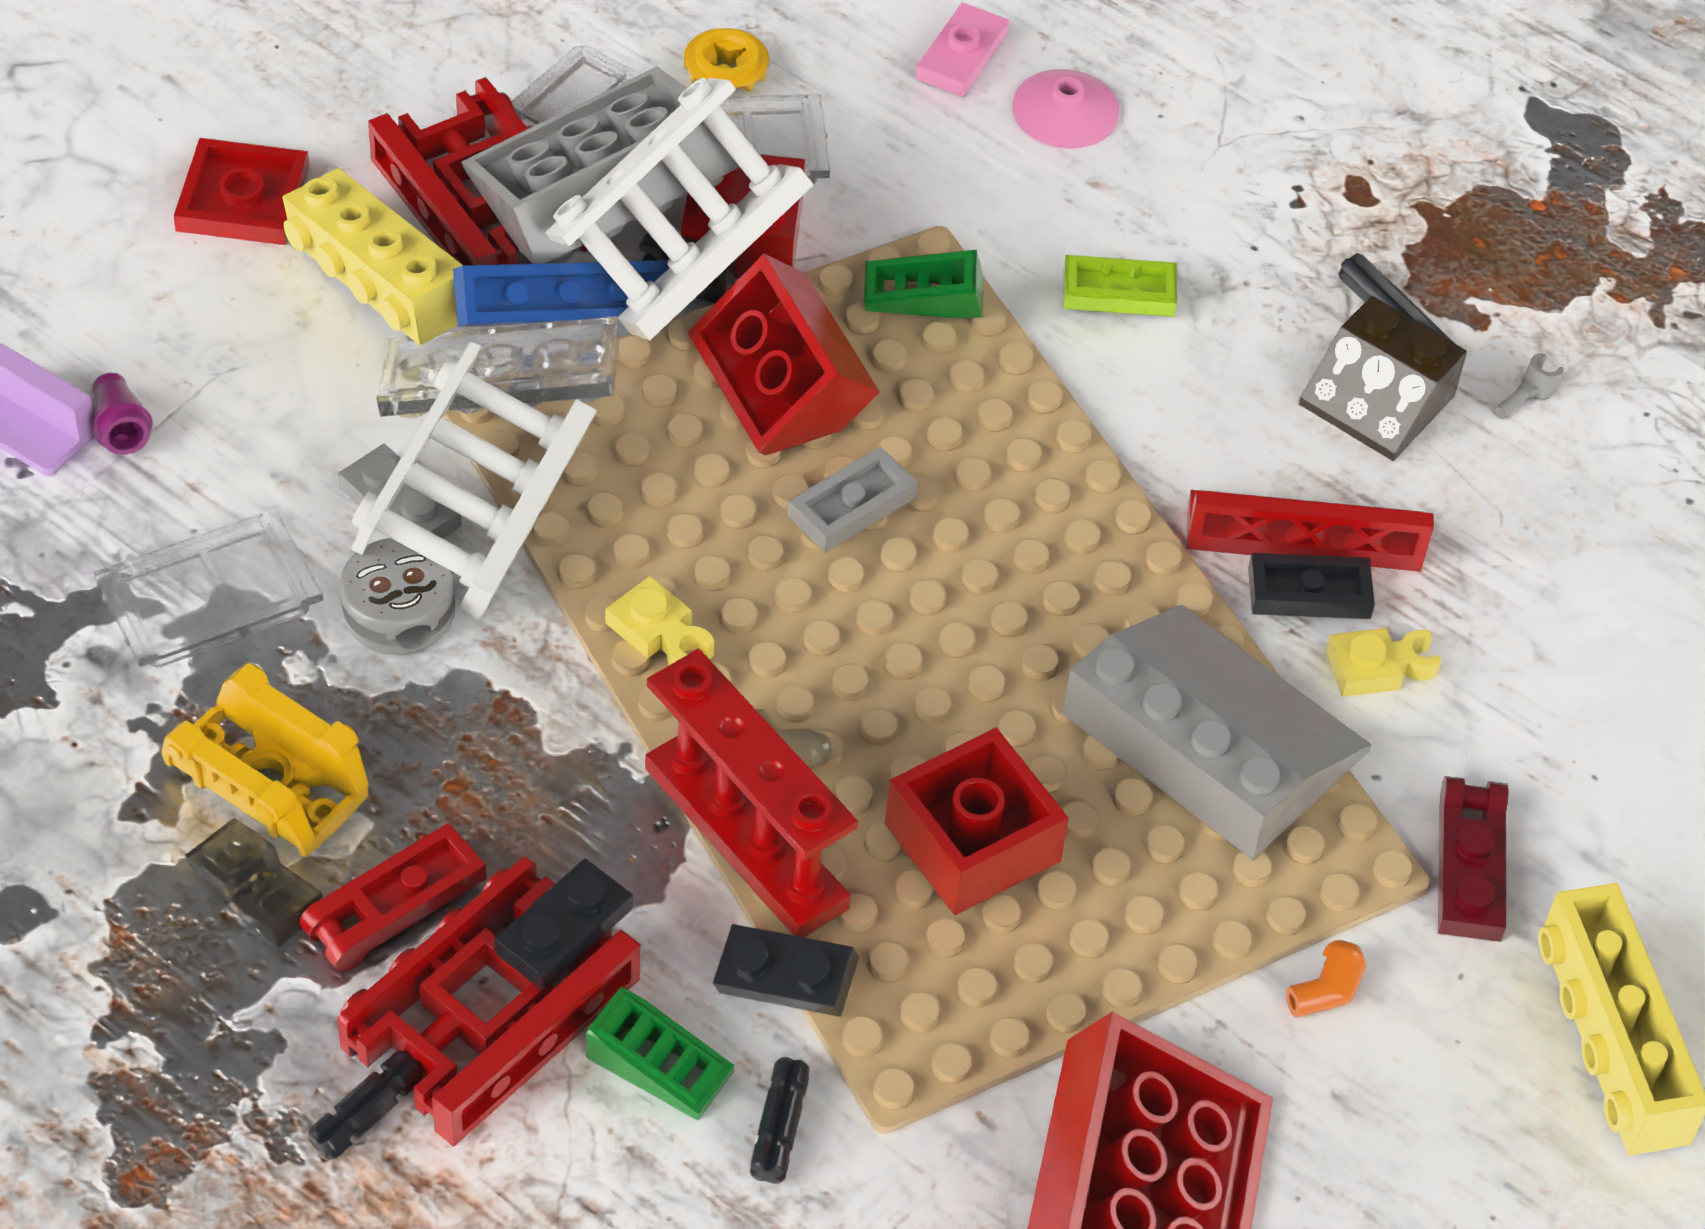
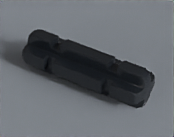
M404 1050L392 1054L380 1065L383 1070L381 1074L372 1072L334 1106L337 1111L334 1116L326 1113L310 1127L308 1133L312 1146L326 1159L338 1158L353 1144L349 1139L352 1135L357 1138L361 1137L399 1103L396 1099L398 1094L407 1096L413 1090V1087L423 1079L422 1067L416 1059L412 1058Z
M781 1057L774 1064L771 1077L772 1083L770 1089H768L757 1134L758 1140L754 1146L750 1162V1174L758 1181L779 1184L786 1178L790 1161L789 1156L793 1149L803 1107L802 1101L803 1097H805L809 1081L810 1068L803 1060Z

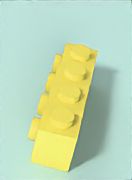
M339 167L319 178L308 181L305 185L283 196L287 220L284 222V230L292 246L300 252L304 250L314 258L329 277L336 276L347 285L358 301L363 304L368 303L383 315L392 329L403 331L421 346L458 325L453 269L463 265Z
M1618 882L1557 892L1545 925L1539 930V948L1545 963L1548 965L1553 964L1561 984L1560 1000L1563 1011L1568 1019L1575 1020L1582 1037V1056L1586 1069L1591 1075H1597L1605 1095L1604 1110L1612 1131L1620 1133L1629 1156L1691 1145L1705 1117V1091Z

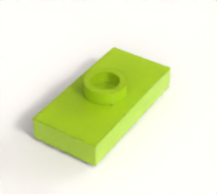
M1065 255L1063 309L1175 317L1177 307V263Z

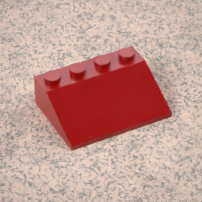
M1110 1012L1067 1040L1027 1229H1251L1273 1097L1117 1013Z

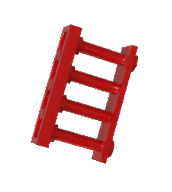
M699 648L648 677L647 687L678 720V735L645 754V769L792 935L805 937L849 910L851 894L822 864L821 853L823 849L858 828V820Z

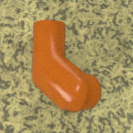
M1335 940L1329 943L1322 953L1327 958L1320 977L1287 987L1286 999L1294 1017L1298 1018L1345 1006L1353 1000L1366 969L1364 954L1356 944L1345 940Z

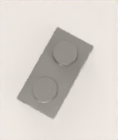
M383 443L338 473L339 488L358 505L361 504L368 491L379 496L401 457ZM405 484L390 507V510L442 539L462 526L460 514Z
M880 446L788 501L787 516L826 553L917 498L918 482Z

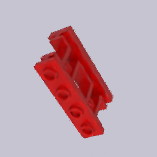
M487 77L475 81V95L470 96L466 90L456 94L457 116L422 130L408 113L398 117V125L388 113L368 120L371 161L436 245L463 266L517 264V251L519 249L502 225L488 230V240L480 231V229L500 221L483 196L475 198L463 184L470 177L465 172L462 161L533 127L531 125L526 126L518 117L512 101L505 92L499 93ZM485 129H486V131H487V132L490 134V136H491V138L486 139V140H484V141H481V142H479V143H476V144H474V145H470V144H469V143H472V142H474V141H477V140H479V139L484 138V137H485ZM448 152L449 155H446L433 161V170L426 162L429 159H432L434 157H437ZM584 245L580 246L584 252L588 251Z
M527 856L522 857L510 869L503 868L493 874L485 884L482 893L463 909L455 908L451 910L441 920L436 932L416 949L409 948L403 951L393 961L388 973L368 990L361 989L355 992L345 1002L337 1018L340 1048L350 1057L358 1053L359 1061L367 1068L391 1047L396 1051H406L412 1058L418 1061L422 1067V1073L426 1077L413 1087L415 1108L424 1116L429 1113L434 1117L435 1132L453 1147L595 1021L620 987L629 990L640 980L641 944L622 929L614 936H612V929L609 930L568 968L572 973L553 990L551 983L542 991L495 954L494 939L497 936L494 934L512 918L515 921L555 885L547 876L542 880L537 876L536 863ZM486 965L521 992L487 1023L483 1022L452 996ZM420 998L421 1006L437 1019L421 1034L399 1017ZM457 1037L479 1054L459 1073H457V1065L441 1052Z

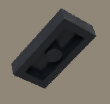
M1251 553L1248 571L1252 614L1371 619L1375 601L1370 558Z
M584 858L494 939L495 954L544 991L633 909V894Z
M732 924L713 985L721 994L841 1017L859 956L852 946Z

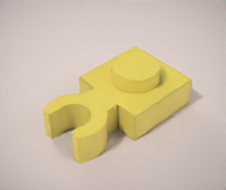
M648 576L605 608V624L647 659L660 649L668 655V665L688 655L684 653L687 650L699 648L709 659L714 656V639L712 635L701 627L692 626V610L651 576Z
M1387 628L1329 635L1326 652L1341 696L1346 697L1400 690L1404 675L1420 681L1435 678L1441 665L1440 656L1421 657L1416 654L1428 652L1432 640L1431 631L1414 630L1407 633L1399 641L1391 640Z

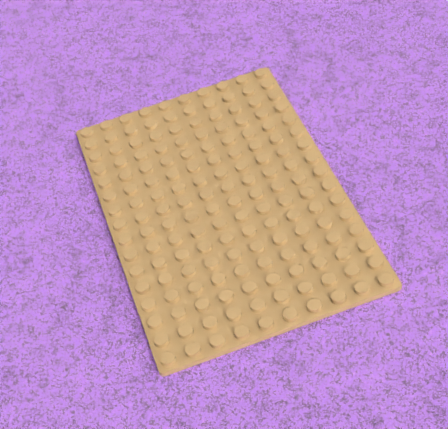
M935 226L804 272L880 391L840 432L769 455H763L757 451L688 334V331L714 304L673 318L650 341L627 334L489 383L551 418L555 413L566 418L576 399L597 410L584 437L522 547L645 751L648 753L678 735V720L647 687L648 677L669 666L667 661L668 655L660 649L647 659L605 624V608L648 576L655 579L692 610V626L707 630L714 639V656L710 659L711 662L755 709H764L780 730L810 729L823 733L829 738L832 745V755L829 761L823 766L815 767L811 770L858 820V828L823 849L821 862L851 894L850 908L804 938L852 946L856 950L859 960L841 1017L807 1010L802 1011L874 1130L882 1134L896 1131L1064 1056L1069 1038L1112 1011L1136 1024L1422 897L1426 894L1430 884V878L1350 770L1252 860L1062 715L1071 668L1110 635L1180 605L1186 607L1279 677L1280 675L985 278L983 317L946 318L867 312L865 310L866 261L964 251L949 229L943 226ZM885 280V291H894V280ZM908 282V289L917 288V282ZM931 283V287L940 286V284ZM460 394L456 395L444 416L445 419L525 463L530 458L540 464L547 449L538 445L540 440L538 437ZM881 446L918 482L917 498L824 553L787 516L788 501ZM470 460L499 509L503 504L514 509L521 497V494L512 490L514 484ZM687 650L684 653L690 654L695 650ZM997 727L1069 817L1061 862L954 916L885 825L889 780ZM683 812L752 928L792 935Z

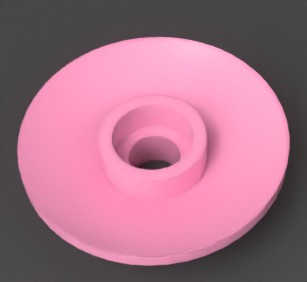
M1054 69L1037 73L1026 79L1018 87L1013 99V114L1020 128L1030 137L1041 143L1059 148H1082L1104 140L1113 132L1118 122L1119 103L1113 91L1096 77L1075 70Z

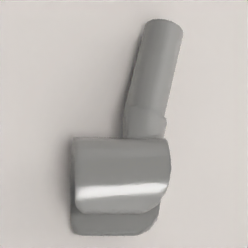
M1543 353L1534 355L1528 365L1522 384L1518 386L1515 392L1495 407V414L1499 418L1504 419L1532 397L1539 399L1550 398L1556 390L1564 368L1559 367L1555 372H1546L1542 370L1547 355Z

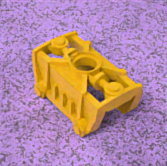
M246 663L223 682L215 707L212 706L194 724L188 721L179 723L165 736L162 756L166 765L169 767L175 765L193 777L194 784L201 790L205 787L211 789L266 826L271 837L277 839L281 836L296 846L300 855L306 858L324 843L368 797V780L357 746L359 741L355 731L349 725L342 724L339 721H335L332 725L328 724L270 686L265 672L259 666ZM225 718H228L253 735L255 748L250 749L240 742L231 747L226 743L224 730L219 724ZM265 768L280 771L284 777L280 782L277 780L272 781L258 772V770ZM329 785L346 797L339 804L328 798H320L313 801L309 798V787Z

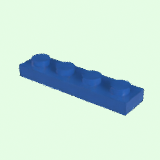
M668 260L628 261L645 282H655L670 268L667 265ZM599 262L472 265L453 269L458 327L619 321L617 317L629 307L626 304L628 296Z

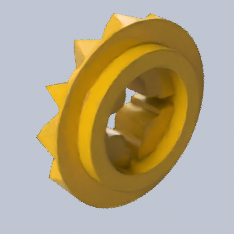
M717 28L705 31L694 37L688 43L684 52V69L689 71L691 83L702 78L706 80L709 78L730 80L735 88L751 92L755 82L765 81L769 66V53L762 41L748 32L732 28ZM717 59L719 61H723L726 64H721L717 66ZM736 63V67L730 68L728 66L729 64Z

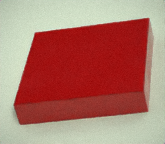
M199 138L173 215L175 231L286 245L288 238L284 230V222L287 220L283 196L305 184L310 167L308 151Z

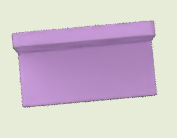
M1 343L0 448L41 474L52 476L95 438L91 396Z

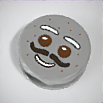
M392 538L368 544L362 555L356 552L344 566L340 579L343 619L350 634L364 646L387 654L413 653L433 645L449 630L455 615L454 576L452 571Z

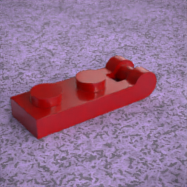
M448 822L312 904L300 917L299 925L312 941H321L325 945V956L338 972H347L359 965L367 953L485 881L487 879L486 864ZM354 914L360 922L346 930L341 923Z

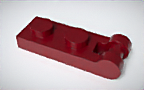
M1444 776L1439 804L1438 934L1502 941L1506 930V811L1509 794L1508 783L1488 781L1486 787L1466 785L1465 779L1460 777ZM1463 809L1483 811V821L1462 818Z

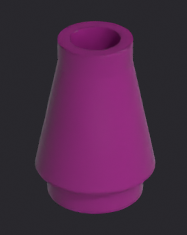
M106 373L99 376L92 385L94 396V436L100 445L114 454L128 455L142 449L149 440L153 426L152 417L130 390L123 376L117 373Z

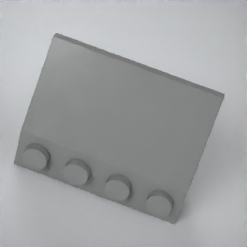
M654 67L462 161V165L521 253L533 264L564 262L573 255L574 249L584 244L577 239L570 246L552 242L545 232L556 222L553 218L555 212L570 198L576 195L583 197L681 105L678 98L687 87L659 67ZM703 121L678 144L713 187L723 180V175L738 169L735 160ZM662 160L637 182L661 213L668 210L674 204L675 199L688 193ZM619 199L595 223L608 238H612L624 229L625 224L636 218Z
M1183 605L1110 635L1071 668L1069 672L1062 715L1252 860L1370 752L1372 745Z

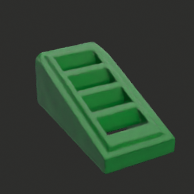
M977 249L866 261L864 307L867 312L962 319L983 317L984 278ZM885 280L895 281L894 291H885ZM908 282H917V288L908 289ZM931 283L940 284V286L931 287Z
M624 987L618 989L589 1027L586 1034L587 1059L698 1121L734 1073V1064L652 1004ZM627 1027L630 1029L629 1033L623 1041L619 1040L618 1038ZM648 1039L655 1044L644 1058L637 1052ZM671 1053L679 1056V1059L667 1074L660 1070ZM697 1066L704 1070V1072L689 1091L681 1083L692 1068Z

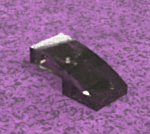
M236 818L230 820L185 854L188 864L214 893L247 924L278 948L302 930L299 925L300 917L308 907L323 898L322 891L280 863L274 844Z

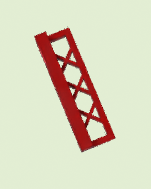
M1191 489L1187 508L1186 549L1242 555L1269 553L1370 558L1371 567L1421 572L1434 528V514L1422 511Z

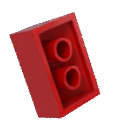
M763 254L688 331L690 338L757 451L763 455H769L840 432L880 393L807 274L766 254Z

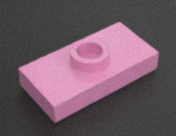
M962 2L918 63L916 79L964 97L1008 34L1009 19Z

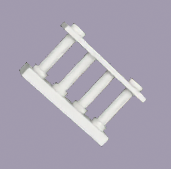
M702 78L687 87L678 98L681 105L583 197L576 195L561 205L553 216L556 222L545 232L552 242L570 246L579 239L628 296L626 304L629 307L617 318L631 335L650 341L814 185L799 167L779 164L777 167L776 165L768 166L719 106L736 90L730 80L714 78L706 80ZM702 121L751 180L749 184L751 191L737 205L734 203L728 205L678 145ZM661 160L710 218L708 226L711 229L696 243H686L637 184ZM619 199L669 257L667 265L670 268L655 282H645L595 223Z
M471 340L460 360L449 355L433 383V387L441 392L379 496L368 491L351 521L352 524L360 528L351 550L362 555L375 532L383 533L461 576L459 583L469 589L459 609L480 620L584 437L597 410L576 399L566 418L556 413L551 418L471 374L470 371L481 349V345ZM456 395L464 396L540 439L538 445L547 449L540 464L530 458L525 463L445 419L444 416ZM430 439H434L513 483L512 490L521 494L515 508L512 509L503 504L499 509L419 465L417 461ZM405 484L487 529L486 536L495 541L488 555L486 556L477 550L472 555L390 510L403 485Z

